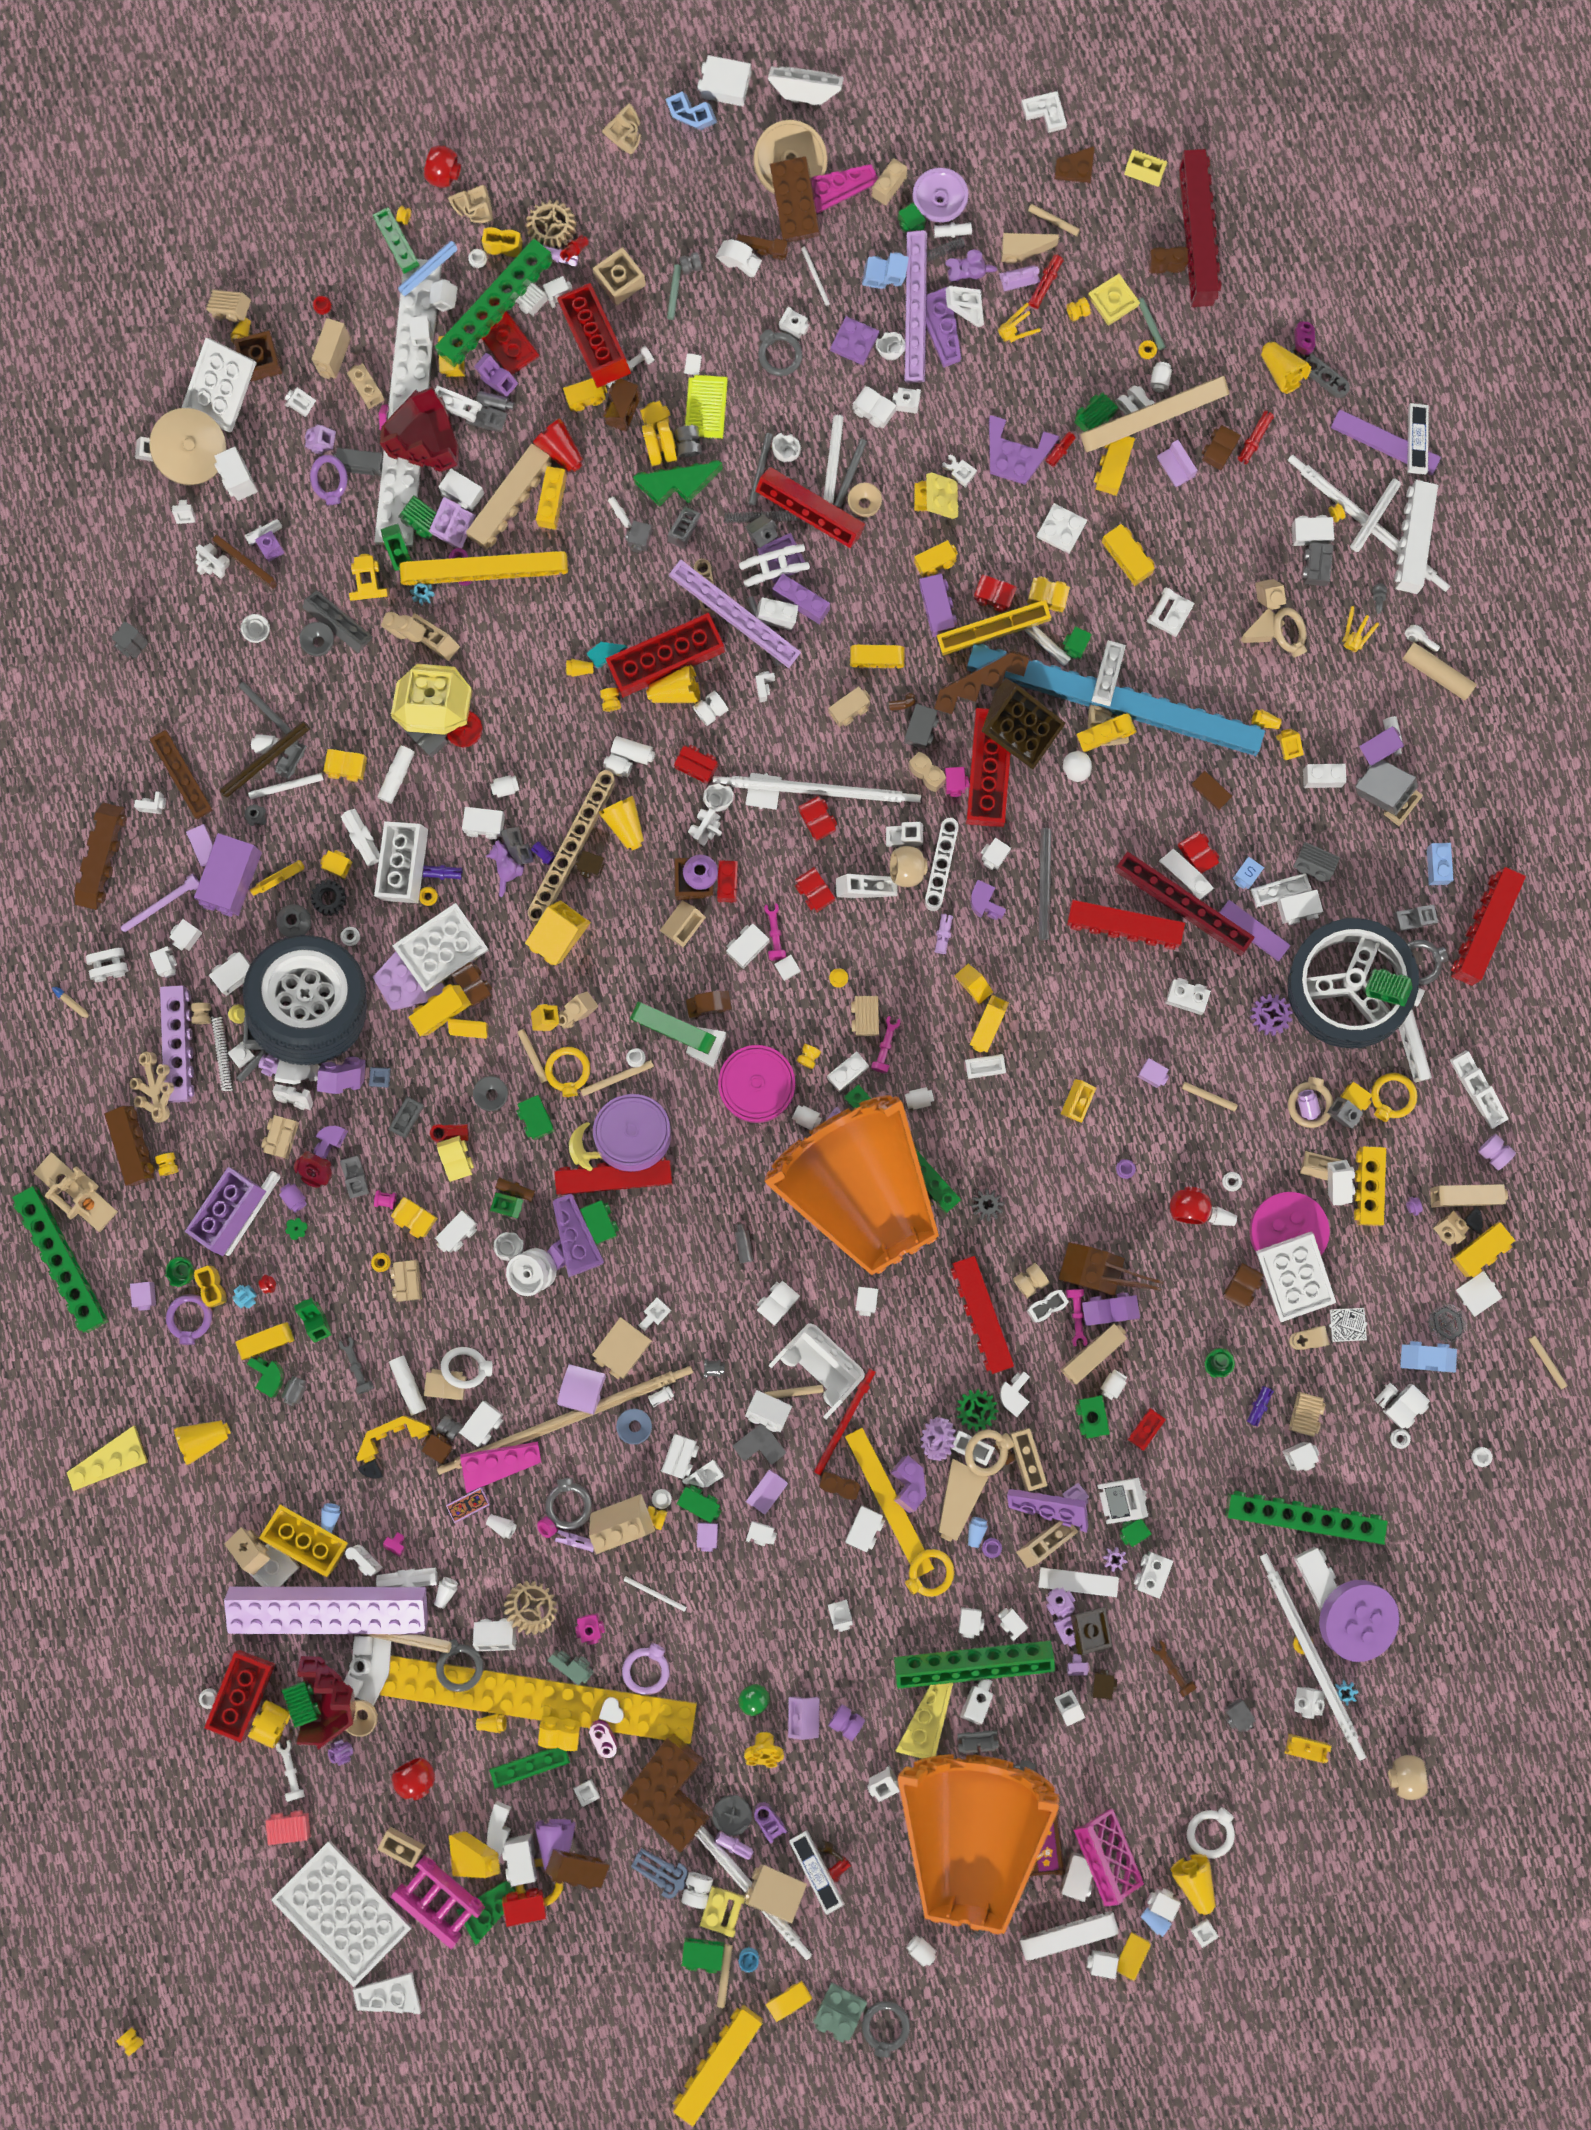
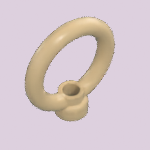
M1292 608L1279 610L1273 622V630L1277 642L1284 650L1291 652L1293 657L1306 653L1307 649L1304 645L1306 641V627L1302 617ZM1285 615L1294 619L1299 631L1298 641L1292 645L1285 640L1281 631V621Z
M1309 1077L1308 1082L1298 1085L1289 1096V1113L1292 1119L1303 1127H1319L1331 1117L1327 1112L1334 1101L1330 1091L1323 1086V1079ZM1304 1090L1319 1091L1326 1100L1325 1112L1318 1119H1304L1296 1110V1099L1299 1096L1298 1094Z
M983 1430L976 1433L969 1440L965 1450V1460L969 1469L979 1476H991L1001 1470L1007 1460L1008 1450L1014 1447L1011 1437L1007 1433L1001 1435L994 1430ZM984 1438L995 1439L1000 1449L998 1461L989 1468H980L973 1460L974 1447Z

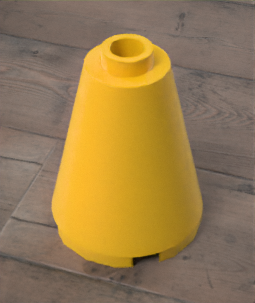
M1269 342L1263 346L1261 356L1282 393L1288 394L1301 385L1300 381L1303 377L1305 380L1308 378L1311 372V366L1308 362L1276 342Z
M691 665L685 666L649 684V689H646L648 699L652 700L653 703L699 702L700 689L699 683H696L694 678L696 676L694 668Z
M633 796L599 811L600 816L627 849L631 847L633 851L642 846L641 842L644 841Z
M222 1420L173 1429L180 1451L184 1455L186 1465L193 1463L229 1439L228 1434H231L228 1424H223Z
M1194 1854L1190 1855L1191 1860L1184 1862V1858L1177 1861L1172 1866L1171 1872L1173 1878L1198 1913L1207 1915L1212 1913L1216 1906L1210 1861L1206 1855Z

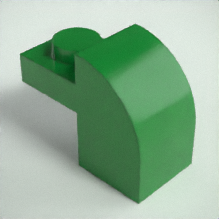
M312 1297L294 1305L296 1313L304 1323L306 1333L314 1343L332 1335L321 1306Z
M260 1356L258 1358L251 1357L247 1365L263 1374L255 1388L270 1398H275L284 1383L282 1367L276 1361H271L268 1366V1361Z

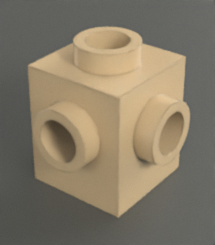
M1452 1211L1441 1219L1433 1229L1438 1233L1440 1239L1450 1246L1454 1242L1459 1244L1466 1238L1465 1233L1469 1227L1463 1219Z

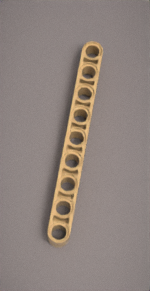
M1225 376L1212 379L1081 433L1080 437L1085 451L1089 452L1229 395L1230 392Z
M604 770L598 774L528 909V916L535 924L538 923L540 918H533L534 911L540 910L543 915L547 907L555 903L576 862L577 856L583 849L600 816L599 811L603 810L615 787V778L610 771ZM605 777H610L611 782L609 784H603L601 783L602 779ZM595 794L603 795L600 801H594L593 796ZM588 810L594 811V815L590 818L584 816ZM584 827L585 832L579 835L576 833V829ZM569 844H576V849L568 851L567 847ZM567 860L568 865L565 868H560L558 866L560 861ZM558 877L560 880L558 884L552 885L550 884L551 878ZM543 894H550L551 898L549 901L544 902L541 900Z

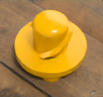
M760 1732L755 1736V1745L745 1749L744 1758L747 1765L755 1766L759 1764L765 1765L768 1768L777 1767L778 1762L784 1759V1751L774 1745V1736L771 1733Z

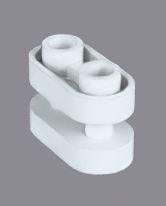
M1135 385L1127 390L1129 397L1121 395L1116 399L1117 406L1125 415L1155 403L1146 397L1145 391L1140 386L1137 387Z
M114 948L87 955V965L94 966V969L89 970L90 979L95 980V982H102L107 980L106 977L109 976L114 978L125 976V972H128L127 963H120V958L125 957L124 949ZM112 961L113 963L111 965L103 967L101 966V963Z

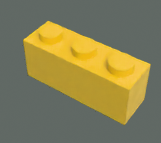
M1127 436L1105 446L1108 449L1107 455H1102L1099 465L1103 467L1101 472L1097 471L1094 483H1097L1096 490L1117 496L1135 438Z
M546 467L536 516L538 527L557 530L567 480L565 469Z
M1120 524L1103 536L1102 544L1134 586L1153 574L1155 569L1153 560L1150 557H1146L1143 553V547L1139 542L1134 541L1132 533L1127 527L1124 528Z
M447 985L441 990V994L430 997L426 1005L418 1006L413 1010V1014L408 1018L419 1036L431 1034L448 1022L449 1018L452 1019L471 1005L460 985Z
M1501 1222L1495 1223L1452 1257L1451 1260L1465 1277L1472 1276L1474 1278L1483 1271L1481 1268L1485 1264L1489 1266L1498 1259L1496 1256L1502 1252L1504 1254L1509 1251L1515 1239Z

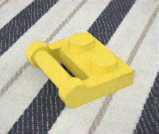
M712 1886L700 1926L723 1933L729 1937H734L736 1932L734 1928L740 1908L745 1902L744 1896ZM731 1899L734 1901L726 1927L721 1925L728 1900Z

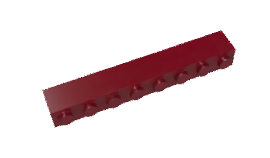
M1128 851L1114 870L1239 956L1245 953L1255 938L1249 932Z

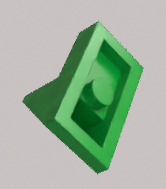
M495 1192L490 1211L518 1219L519 1213L522 1210L523 1200Z

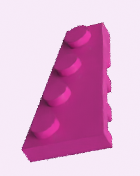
M872 165L851 168L841 172H832L822 176H813L811 181L817 214L872 187L878 180Z
M538 1442L460 1455L466 1493L541 1463Z

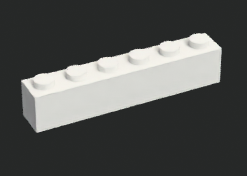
M1416 480L1407 490L1406 497L1409 499L1404 509L1406 520L1403 521L1401 529L1404 533L1399 543V548H1401V553L1397 558V565L1399 567L1394 576V581L1396 582L1395 589L1418 594L1424 586L1438 490L1437 484Z

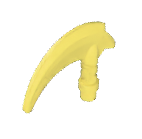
M586 1122L579 1126L571 1135L569 1152L576 1165L579 1164L583 1168L592 1171V1166L589 1164L590 1159H602L598 1151L586 1152L583 1147V1133L590 1125L589 1122Z

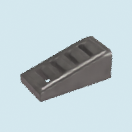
M684 506L668 533L667 541L684 549L701 517V513ZM687 515V516L692 517V518H694V519H693V520H690V519L685 518L684 516ZM683 521V522L689 524L690 526L688 527V526L682 524L681 522ZM678 528H680V529H682V530H684V531H686V532L683 533V532L679 531Z

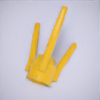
M1025 303L998 329L1000 336L1005 342L1009 340L1012 343L1017 339L1041 331L1038 328L1015 335L1017 333L1015 325L1030 314V311H1027L1016 319L1029 306L1028 303Z
M1351 606L1345 636L1342 641L1345 642V648L1357 652L1358 649H1362L1364 643L1379 626V623L1376 622L1362 639L1361 633L1369 618V615H1366L1357 633L1352 632L1349 635L1355 608Z

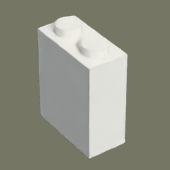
M708 55L707 61L703 62L702 65L703 79H699L698 91H700L701 98L744 106L751 76V64Z

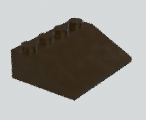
M1005 678L994 694L982 732L1034 770L1066 722L1020 686Z

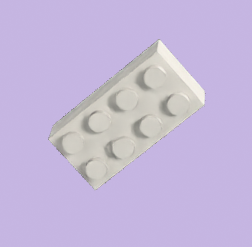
M384 822L375 897L383 901L419 902L428 835L426 827L414 823Z

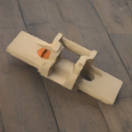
M52 1152L33 1172L50 1188L45 1197L51 1199L67 1213L69 1219H73L79 1214L98 1232H101L118 1213L116 1209L96 1192L99 1186L93 1180L86 1176L78 1167H74L72 1171ZM65 1175L66 1177L58 1184V1177ZM62 1190L73 1198V1201L76 1203L75 1206L72 1208L57 1194H60Z

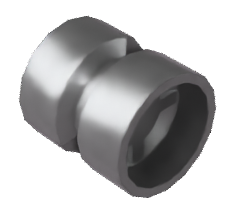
M682 426L674 430L676 441L679 442L677 445L678 457L685 458L702 454L701 444L697 441L699 438L698 426Z

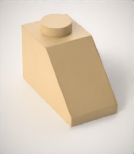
M1268 608L1242 636L1241 641L1243 643L1270 642L1273 638H1276L1273 630L1276 614ZM1283 620L1281 621V631H1282V633L1284 632V630H1283L1282 628H1283V626H1284V624H1285V622H1284Z

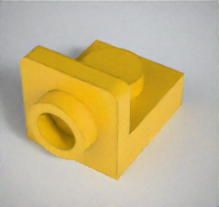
M1286 729L1281 731V734L1276 735L1277 740L1280 741L1283 759L1289 760L1304 755L1298 732Z

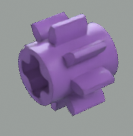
M343 1739L330 1744L331 1749L328 1750V1757L332 1763H337L340 1766L351 1761L349 1756L353 1754V1749L349 1742H343Z

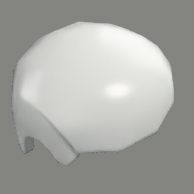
M896 332L884 333L881 339L877 338L876 348L879 354L887 360H895L905 351V340L901 334Z
M779 433L772 441L773 454L778 460L790 462L798 458L801 446L799 440L793 437L792 434L785 436Z
M251 614L242 621L241 632L248 641L259 643L264 641L269 635L270 625L267 619L260 614Z
M1081 751L1070 752L1063 760V770L1068 779L1080 782L1090 776L1092 763L1086 753Z
M715 783L706 788L703 794V801L709 809L711 808L716 812L723 811L732 803L734 793L730 786Z
M505 1232L500 1234L494 1241V1252L501 1260L510 1261L523 1251V1240L516 1233Z

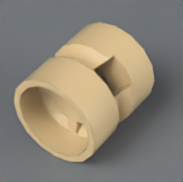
M1036 1263L1028 1267L1026 1273L1021 1272L1013 1278L1015 1284L1027 1299L1036 1293L1037 1288L1042 1289L1049 1284V1280Z

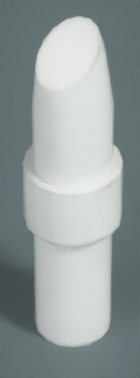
M611 497L608 502L614 509L616 516L626 528H631L632 525L625 511L620 507L615 497Z

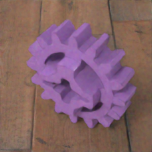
M1268 994L1267 999L1263 996L1260 997V1002H1254L1256 1008H1251L1250 1010L1254 1013V1015L1250 1016V1019H1255L1252 1025H1258L1257 1031L1264 1030V1035H1268L1271 1032V1035L1275 1036L1276 1031L1279 1034L1283 1033L1282 1027L1288 1029L1289 1025L1287 1022H1292L1293 1020L1288 1017L1293 1014V1011H1288L1287 1009L1291 1005L1284 1004L1285 998L1278 1000L1279 995H1275L1272 998L1271 994ZM1270 1003L1268 1008H1261L1264 1004ZM1273 1011V1015L1276 1017L1270 1019V1015L1267 1013ZM1260 1017L1264 1020V1024L1261 1022ZM1274 1022H1282L1279 1026L1272 1027Z

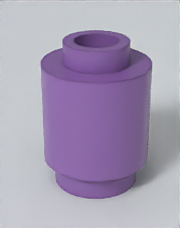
M288 1183L280 1189L281 1193L279 1196L294 1213L307 1205L306 1198L296 1184L291 1185Z

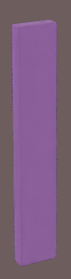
M1342 410L1338 411L1331 426L1332 429L1406 464L1408 463V441ZM1429 451L1427 474L1433 475L1441 457Z

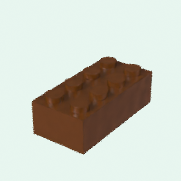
M807 157L770 163L783 240L794 242L821 236Z

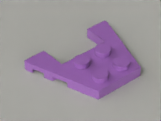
M990 415V474L1026 484L1058 442L1059 436L1043 431L1038 449L1002 439L1001 435L1006 420Z

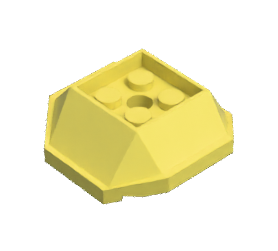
M416 664L397 681L391 716L408 732L445 735L459 726L462 727L467 724L472 689L455 667Z

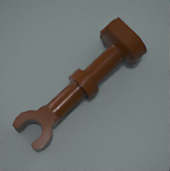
M1160 1640L1161 1650L1156 1651L1151 1646V1651L1162 1659L1168 1668L1167 1672L1174 1677L1180 1686V1695L1185 1697L1193 1692L1197 1686L1193 1680L1189 1683L1185 1681L1179 1672L1180 1668L1178 1665H1174L1165 1651V1643Z

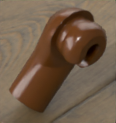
M908 693L905 695L906 700L889 701L890 711L903 710L914 706L916 703L915 695Z

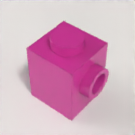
M964 767L945 768L946 794H950L951 797L961 796V793H965L966 788H969L968 776H965Z

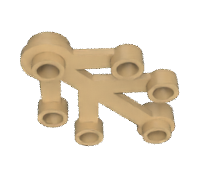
M144 1052L139 1056V1063L145 1067L149 1086L144 1084L139 1078H132L130 1088L140 1090L150 1096L153 1104L148 1102L144 1096H136L134 1105L145 1108L152 1113V1118L155 1122L162 1123L169 1118L170 1111L166 1105L171 1093L174 1091L172 1083L164 1082L170 1072V1068L168 1065L159 1064L156 1069L158 1074L156 1081L153 1067L157 1062V1056L153 1052ZM162 1091L163 1095H162L161 1100H160V1096H159V1095H160V1092Z

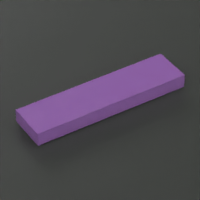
M1230 900L1219 912L1253 935L1255 938L1252 942L1277 961L1282 958L1291 946Z

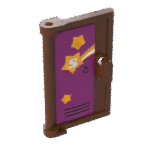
M1058 1813L1030 1876L1052 1874L1057 1876L1065 1874Z

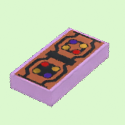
M481 1487L446 1505L454 1523L489 1506L490 1503Z

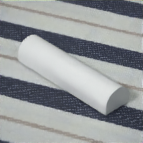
M1411 1009L1407 1018L1399 1027L1413 1080L1417 1083L1431 1079L1432 1076L1413 1010Z

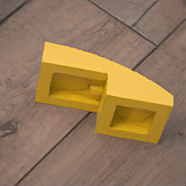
M800 1981L787 1988L784 1993L769 2000L766 2006L777 2022L812 2000V1996L804 1983Z

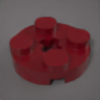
M305 1151L294 1163L295 1173L299 1172L302 1176L300 1179L311 1187L320 1188L321 1185L326 1186L332 1178L331 1162L312 1154L310 1151Z

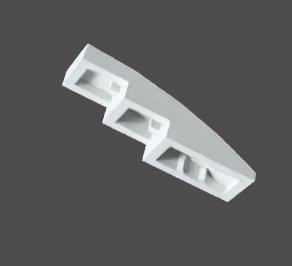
M1464 1051L1450 1059L1459 1079L1490 1128L1493 1129L1508 1120L1493 1087L1488 1085L1481 1069L1477 1068L1469 1051Z

